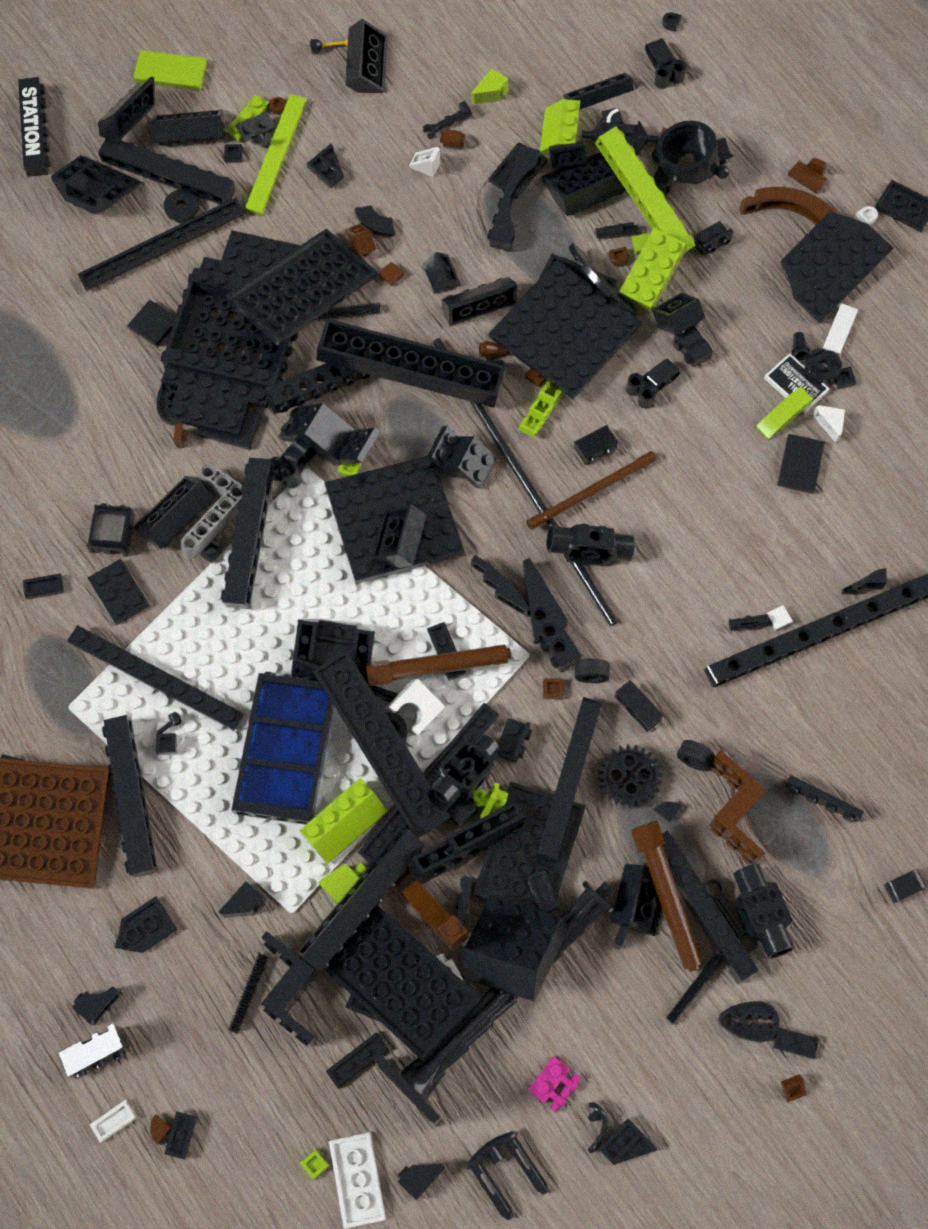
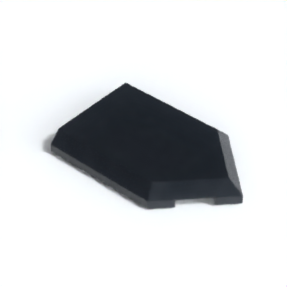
M157 896L121 919L120 930L114 948L144 953L178 930Z

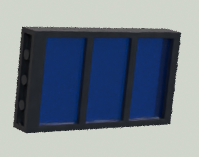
M268 671L264 672V674H258L231 809L234 814L306 825L314 818L334 710L332 701L319 681H314L310 677L298 679L289 674L277 676L275 673Z

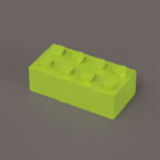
M653 228L619 293L626 300L652 312L651 309L656 307L687 249L686 243Z

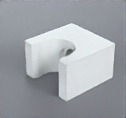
M414 679L385 708L389 712H395L405 703L413 706L417 717L408 731L412 735H418L445 706L419 679Z

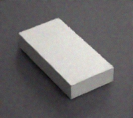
M124 1100L89 1125L99 1142L102 1143L137 1119V1116L128 1101Z

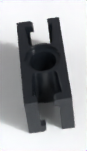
M631 680L616 691L614 696L616 700L646 732H649L662 720L663 714Z

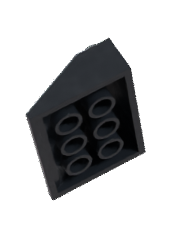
M600 152L588 156L587 164L567 166L541 176L559 209L566 216L591 208L597 203L607 201L609 198L621 195L626 191Z

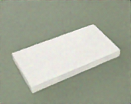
M371 1132L329 1141L344 1229L386 1220Z

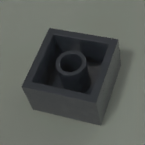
M682 292L651 309L658 328L673 335H681L686 329L697 326L700 321L705 319L699 299Z

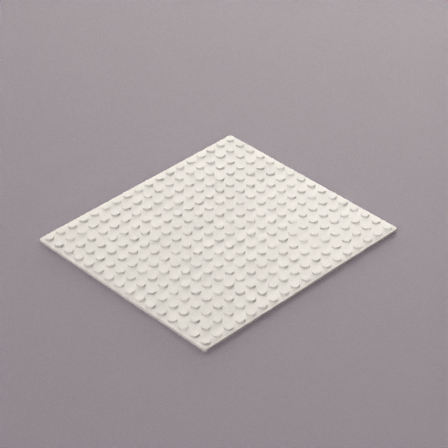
M308 468L299 475L301 483L298 487H287L268 506L250 610L229 608L221 600V593L225 589L226 584L224 577L229 568L228 556L232 552V544H230L125 649L129 653L241 711L244 715L234 731L110 665L69 705V710L106 744L107 739L104 738L102 733L103 720L123 715L129 716L132 719L141 776L292 914L320 886L318 882L333 872L379 822L378 820L327 865L302 837L299 830L305 825L236 815L231 810L258 674H264V672L268 671L275 673L277 676L291 675L298 619L333 620L358 624L374 630L375 637L371 662L389 660L390 662L436 655L427 628L445 622L457 651L503 644L506 645V648L510 647L511 659H508L507 664L465 670L466 675L449 682L445 673L395 680L389 684L375 685L399 694L412 680L419 679L445 706L418 735H412L408 731L404 742L423 773L443 752L483 703L487 704L529 658V653L426 566L355 584L324 481ZM263 683L257 716L323 725L328 695L325 691ZM377 698L385 713L389 712L385 707L390 702ZM405 703L398 711L393 712L399 714L405 720L407 730L416 721V710L410 704ZM334 706L314 817L359 778L369 786L387 811H389L394 805L393 800ZM177 712L181 717V724L172 726L162 733L177 734V754L157 755L156 734L158 733L156 731L170 722L169 714ZM255 722L248 758L316 767L322 732ZM247 764L240 800L308 810L314 774Z

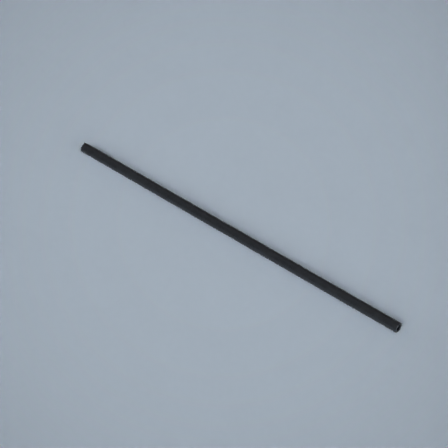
M441 338L433 341L436 348L447 350ZM470 402L537 511L542 513L548 510L483 405ZM553 518L546 521L548 528L550 526H558ZM571 563L609 626L615 625L618 622L584 566L579 563Z

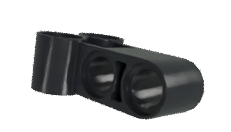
M663 38L645 44L646 54L656 70L654 80L656 87L664 89L669 86L670 81L674 83L684 81L687 65L683 60H675Z
M667 358L643 376L639 373L630 374L626 384V391L631 396L638 395L639 406L649 409L654 404L656 393L674 381L681 371Z
M302 439L294 440L280 458H270L276 465L273 480H283L288 488L298 487L301 483L299 473L317 451Z

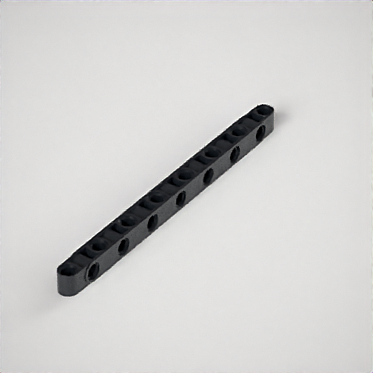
M928 573L707 666L704 672L711 686L717 687L927 599ZM902 592L907 593L909 598H905ZM867 607L874 608L875 612L869 611ZM833 621H838L841 627L835 626ZM798 636H805L807 641H801ZM764 650L771 651L772 656L765 655ZM733 664L737 666L738 670H731L729 668V665Z

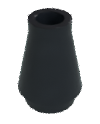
M796 332L793 335L792 355L797 360H803L807 358L810 349L804 333Z

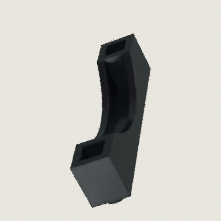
M520 146L518 152H515L513 157L514 165L510 167L508 172V183L505 182L503 187V198H500L498 202V214L495 213L493 217V229H489L487 239L490 242V247L508 252L511 251L515 239V228L510 216L512 201L520 187L528 179L536 175L541 160L540 150Z

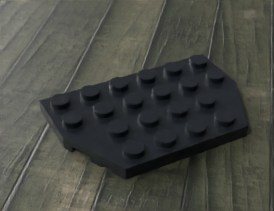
M830 211L780 261V264L785 271V277L792 289L794 300L817 322L821 323L894 248L868 223Z

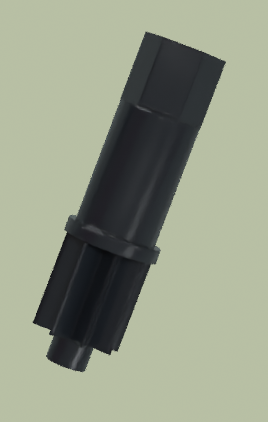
M634 222L619 223L618 225L595 228L596 238L635 233V230H638V224L634 225Z

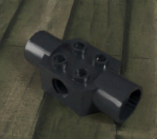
M585 523L576 524L570 528L550 526L546 539L547 552L564 554L567 562L605 566L615 560L630 561L633 557L635 546L633 535L619 534L615 532L614 528L590 526Z
M480 735L473 743L462 741L439 765L434 777L436 782L426 792L430 803L441 811H447L457 800L466 802L490 776L494 766L493 761L500 755V748L496 741L487 735Z
M760 864L748 865L737 870L733 876L741 894L734 903L747 931L749 940L761 942L768 959L777 958L793 951L795 947L787 930V927L793 920L777 883L766 881Z

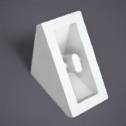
M435 147L416 152L409 167L433 177L440 165V149Z
M819 405L815 408L813 416L836 443L842 434L845 410Z

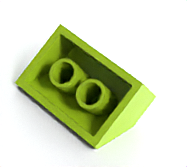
M562 99L545 108L540 146L541 154L550 155L549 146L576 143L580 101Z

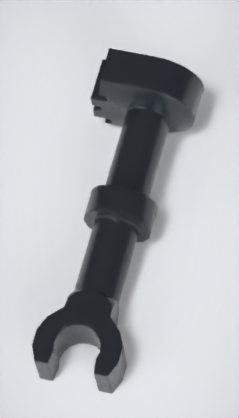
M465 100L458 105L460 111L451 116H445L442 121L436 124H426L423 126L424 133L431 131L427 134L428 139H432L435 133L445 126L453 125L454 121L462 117L469 118L472 116V112Z

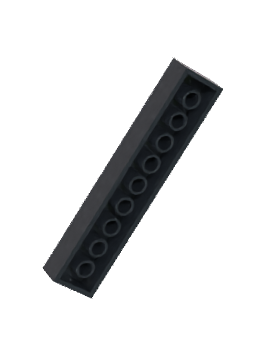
M328 318L323 328L316 356L317 361L493 408L495 407L505 369L504 365Z

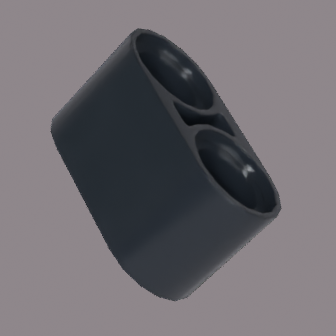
M916 868L884 884V887L892 902L896 903L926 888L927 885Z

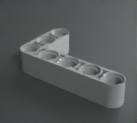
M205 464L200 468V481L208 490L219 496L220 499L182 538V554L187 559L196 558L239 512L238 502L242 498V484L212 464Z

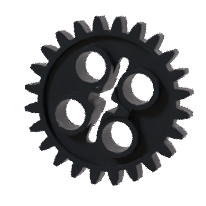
M627 744L626 750H624L620 745L618 748L619 752L612 749V756L606 754L605 758L607 761H601V765L604 767H599L598 772L602 773L598 776V780L603 782L599 784V787L606 788L602 793L603 795L610 794L608 801L613 798L616 799L615 805L622 802V808L629 804L630 808L633 809L634 803H636L640 808L642 805L641 801L648 804V797L654 799L655 795L653 792L658 793L660 790L655 785L659 786L662 784V781L657 779L662 777V773L657 772L661 765H654L657 762V758L650 759L652 752L644 754V747L641 751H638L637 745H635L634 749H631L630 745ZM631 759L634 765L631 767L626 766L624 760ZM638 764H642V766L634 773L633 778H629L625 785L621 789H618V786L625 781L626 776L630 775ZM646 772L649 778L643 780L639 777V773ZM618 773L621 779L615 781L611 778V774ZM626 787H634L636 793L629 794L626 791Z

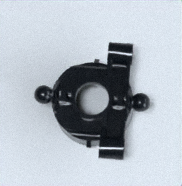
M682 121L670 126L660 136L657 149L651 155L654 162L660 163L653 179L655 185L663 192L665 197L669 195L673 182L697 185L707 179H711L714 175L719 179H725L729 176L730 172L727 166H719V151L714 131L708 125L699 121ZM687 154H696L701 158V161L692 165H678L679 160Z

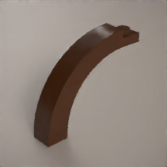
M789 187L756 189L754 197L749 196L743 199L739 209L741 215L764 209L789 210L806 217L815 225L830 211L837 213L820 198L808 192Z

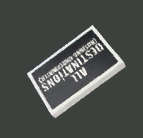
M790 353L764 376V379L785 398L801 386L813 398L811 405L802 412L803 414L830 390L824 383L811 380L805 372L804 365Z

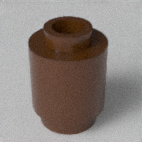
M449 129L441 132L440 143H443V147L464 148L465 133Z

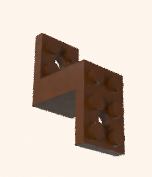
M720 750L711 764L712 770L718 776L722 775L727 780V784L735 790L738 789V791L714 816L709 824L710 830L717 837L721 836L726 840V845L731 850H737L742 855L741 858L749 865L757 864L765 852L737 828L736 825L761 799L766 789Z

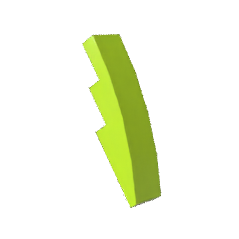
M547 381L539 392L538 398L530 407L527 416L519 425L518 430L535 438L564 393Z

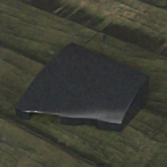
M886 568L878 569L843 588L842 594L859 595L863 589H883L887 583Z

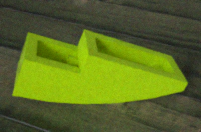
M800 386L779 403L756 428L767 440L771 439L794 421L797 415L808 408L813 398Z

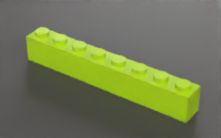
M616 126L601 135L595 142L596 146L652 230L656 228L686 243L687 249L684 255L695 247L693 237L687 233L684 223L677 218L674 208L667 203L663 192L657 188L653 177L647 173L643 162L637 158L633 147L625 140L623 132Z

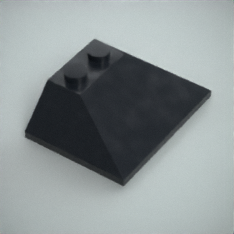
M82 155L51 176V180L66 202L95 215L110 208L140 185V181Z
M298 619L293 662L295 658H300L321 666L347 650L368 683L366 663H370L372 659L375 631L358 624L333 620ZM292 662L291 675L299 678L310 677L319 681L316 676L293 668Z

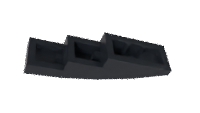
M474 555L471 559V567L484 574L483 583L496 590L495 598L527 617L529 615V607L519 592L493 566L477 555Z

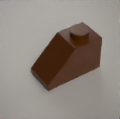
M359 223L345 229L355 252L359 256H368L372 254L373 250H376L370 230L366 226Z

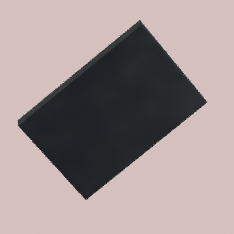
M520 142L516 144L489 177V182L503 190L505 182L508 183V172L510 167L514 165L513 157L515 152H518L520 146L527 147ZM542 155L536 175L547 163V158ZM536 175L528 179L520 187L514 198L518 199Z
M891 180L875 205V209L922 232L928 222V197Z
M247 412L239 437L198 428L197 436L250 450L261 421V415Z
M788 434L777 486L814 494L825 442Z

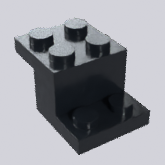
M442 426L427 455L449 477L466 478L475 488H482L497 458L475 436H458L449 426Z

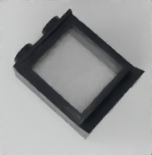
M106 503L94 505L89 539L86 544L90 553L94 554L95 549H102L105 554H112V550L121 551L124 557H128L135 518L132 508L126 505L115 507Z

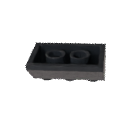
M412 504L385 510L371 560L399 568L412 566L416 559L427 515Z
M625 864L611 923L619 927L622 925L629 927L628 930L655 936L662 906L650 871L644 865Z

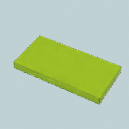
M140 50L133 80L134 82H141L152 76L154 77L155 85L201 90L207 58Z

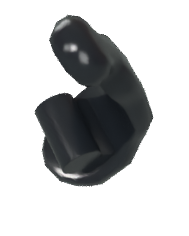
M590 1102L588 1107L593 1108L594 1111L589 1114L588 1119L591 1122H595L600 1115L602 1118L601 1130L595 1141L588 1148V1152L593 1153L606 1133L608 1119L606 1112L601 1106Z

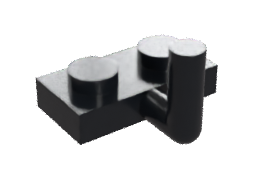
M268 112L236 124L243 142L257 137L263 148L267 147L271 141L269 135L264 137L263 134L275 128Z

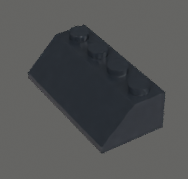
M363 19L353 24L348 30L345 85L358 93H383L385 91L387 34Z
M151 76L137 83L103 118H100L98 122L99 136L117 144L155 106L154 77Z
M223 109L155 115L151 120L154 143L167 145L170 141H176L177 144L192 139L193 142L204 141L203 138L220 140L224 136Z
M510 277L499 278L492 283L481 284L477 288L466 289L459 294L446 296L442 299V310L449 326L516 304L517 284Z
M185 476L133 528L153 546L159 549L165 548L171 543V539L175 535L180 534L184 530V526L193 521L198 513L211 503L214 496L201 481Z

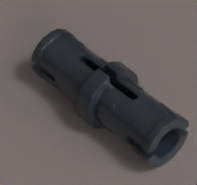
M765 614L758 616L746 615L744 618L729 619L730 631L752 630L755 627L769 626V618Z

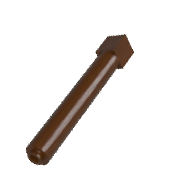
M503 644L390 662L389 660L366 663L369 686L389 684L395 680L507 664L508 659H511L510 647L506 648V645Z
M656 820L633 828L631 832L639 853L643 852L683 968L688 969L689 972L696 971L701 968L700 965L703 964V960L662 847L666 843L658 821Z

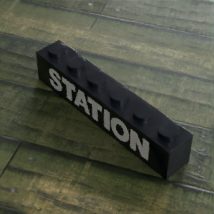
M39 77L18 79L23 167L28 177L49 175L48 167H51V163L47 153L50 152L49 143L46 142V138H49L47 127H45V123H48L46 112L44 113V109H47L45 98H43V94H46L45 85L41 84Z

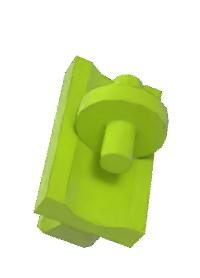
M494 782L488 793L486 790H477L473 794V801L476 805L484 807L480 818L491 814L505 805L508 793L499 790V783Z

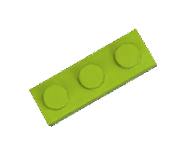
M255 94L225 130L226 135L240 143L242 138L236 128V124L265 113L269 108V102Z

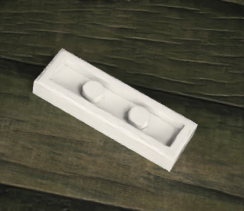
M841 303L823 346L825 350H831L838 356L840 355L858 309Z

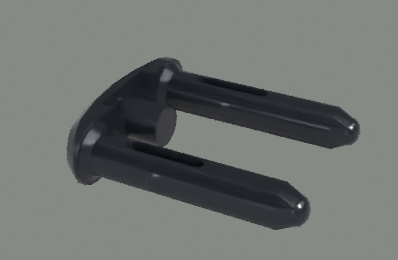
M514 1131L499 1135L485 1143L467 1163V1170H472L501 1217L506 1220L513 1218L512 1208L482 1164V1160L487 1156L493 1165L502 1160L504 1156L498 1149L499 1147L507 1145L537 1192L542 1195L548 1192L546 1181L517 1139L518 1133ZM517 1148L521 1151V1153L529 1163V1169L526 1168L523 1161L517 1154ZM481 1174L486 1176L495 1190V1194L490 1192L481 1178Z

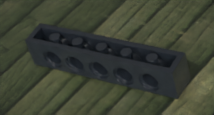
M325 363L266 387L265 399L275 415L285 413L292 407L302 406L309 400L318 399L329 392L333 393L345 385H352L357 380L367 379L370 375Z

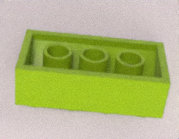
M359 778L299 831L302 837L328 865L388 811L369 786Z

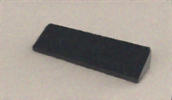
M622 73L566 93L563 97L567 100L580 101V109L633 91V80L627 73Z

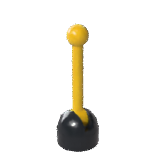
M310 39L311 53H318L323 47L348 46V39L331 43H322L319 39Z

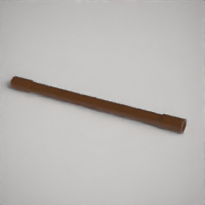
M649 451L634 462L550 509L526 520L527 526L530 530H533L546 523L547 520L636 470L657 460L654 452Z

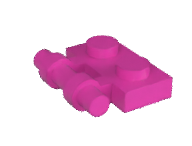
M553 1056L529 1087L528 1091L543 1103L549 1097L554 1100L549 1108L556 1113L560 1107H564L567 1103L565 1100L571 1092H575L578 1088L577 1084L581 1078L577 1074H574L570 1080L565 1077L570 1069ZM562 1082L565 1085V1087L561 1091V1093L557 1095L554 1092V1090L559 1085V1083Z

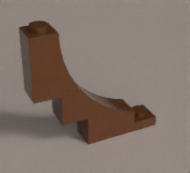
M409 870L405 874L400 875L396 880L395 887L425 925L429 926L436 936L443 940L451 952L468 939V931L455 915L449 914L423 885H420Z

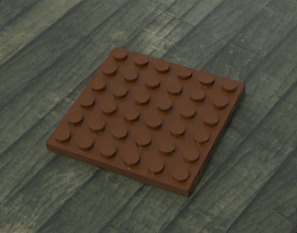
M0 758V880L94 889L110 778L109 768Z

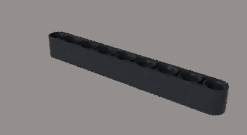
M586 697L582 699L538 848L537 858L556 863L602 705L600 701Z

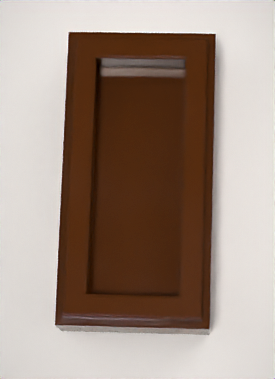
M800 160L788 173V176L815 194L827 182L826 177Z

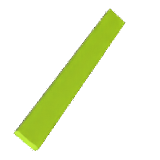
M292 94L289 95L246 204V212L263 215L307 103L306 98Z

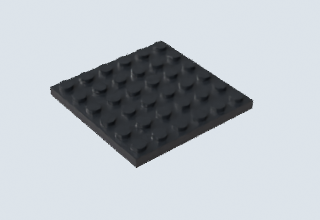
M557 260L489 332L488 337L574 400L641 326L642 321L627 310L620 309L616 302Z
M427 456L324 482L355 584L465 555L436 466ZM412 504L427 515L416 559L412 566L399 568L371 560L385 510Z

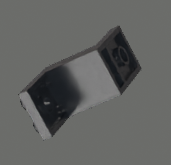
M324 403L295 407L290 412L289 420L281 427V433L278 437L283 441L302 439L331 464L344 465L362 463L380 432L376 428L355 430Z
M266 931L261 937L265 941L263 945L274 955L278 952L281 961L290 968L261 1003L265 1007L263 1011L273 1020H276L278 1017L281 1020L279 1024L289 1033H292L294 1030L297 1033L295 1037L306 1047L308 1044L314 1047L318 1039L287 1013L318 976V973Z

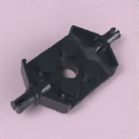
M602 118L595 130H582V138H592V141L595 143L601 135L617 126L623 132L627 143L633 147L635 155H639L648 142L658 143L659 135H648L640 121H638L637 125L603 122L604 118Z

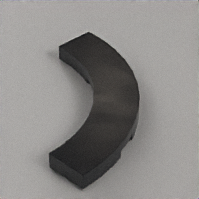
M572 243L569 246V251L576 261L583 264L581 268L607 297L610 296L618 302L617 306L620 309L627 310L636 317L638 313L635 307L605 280L591 263L586 253Z

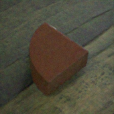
M157 1114L154 1115L151 1121L150 1133L153 1141L159 1145L172 1127Z

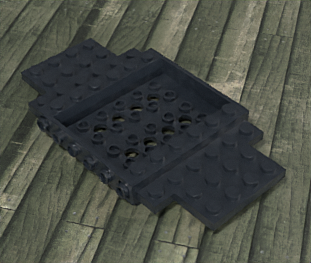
M231 230L222 259L204 257L201 267H194L192 274L190 273L188 277V287L183 291V301L178 306L177 318L173 320L171 336L167 337L166 350L161 354V362L165 368L161 383L177 388L167 417L169 421L239 437L249 405L268 408L269 404L265 399V388L283 381L282 376L283 373L287 372L288 357L292 356L293 341L297 340L298 332L278 346L253 323L246 324V317L225 299L228 293L300 245ZM213 309L220 310V314L216 317L211 316L210 312ZM230 313L238 315L235 320H229L227 317ZM203 340H208L210 342V345L206 348H202L200 346V342ZM220 344L227 345V349L223 352L218 351L217 347ZM237 348L245 350L244 354L240 356L235 355L234 352ZM254 352L262 354L258 360L253 359L251 356Z

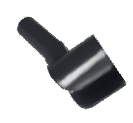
M177 712L169 714L170 722L166 723L156 732L162 734L168 728L180 725V715Z

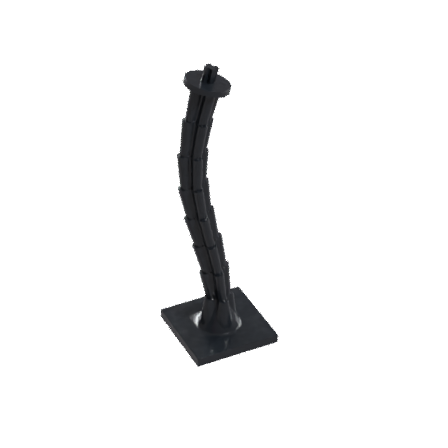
M586 880L582 883L585 888L584 892L567 913L564 911L560 916L563 918L568 931L552 964L563 956L561 953L585 932L584 929L606 909L611 913L615 910V907L606 898L613 891L609 883L604 881L597 889ZM490 988L480 1002L425 1062L416 1058L402 1070L396 1071L380 1053L373 1060L379 1069L420 1112L437 1127L441 1122V1117L427 1103V1100L446 1074L444 1071L470 1050L469 1046L494 1025L493 1022L517 1002L518 996Z

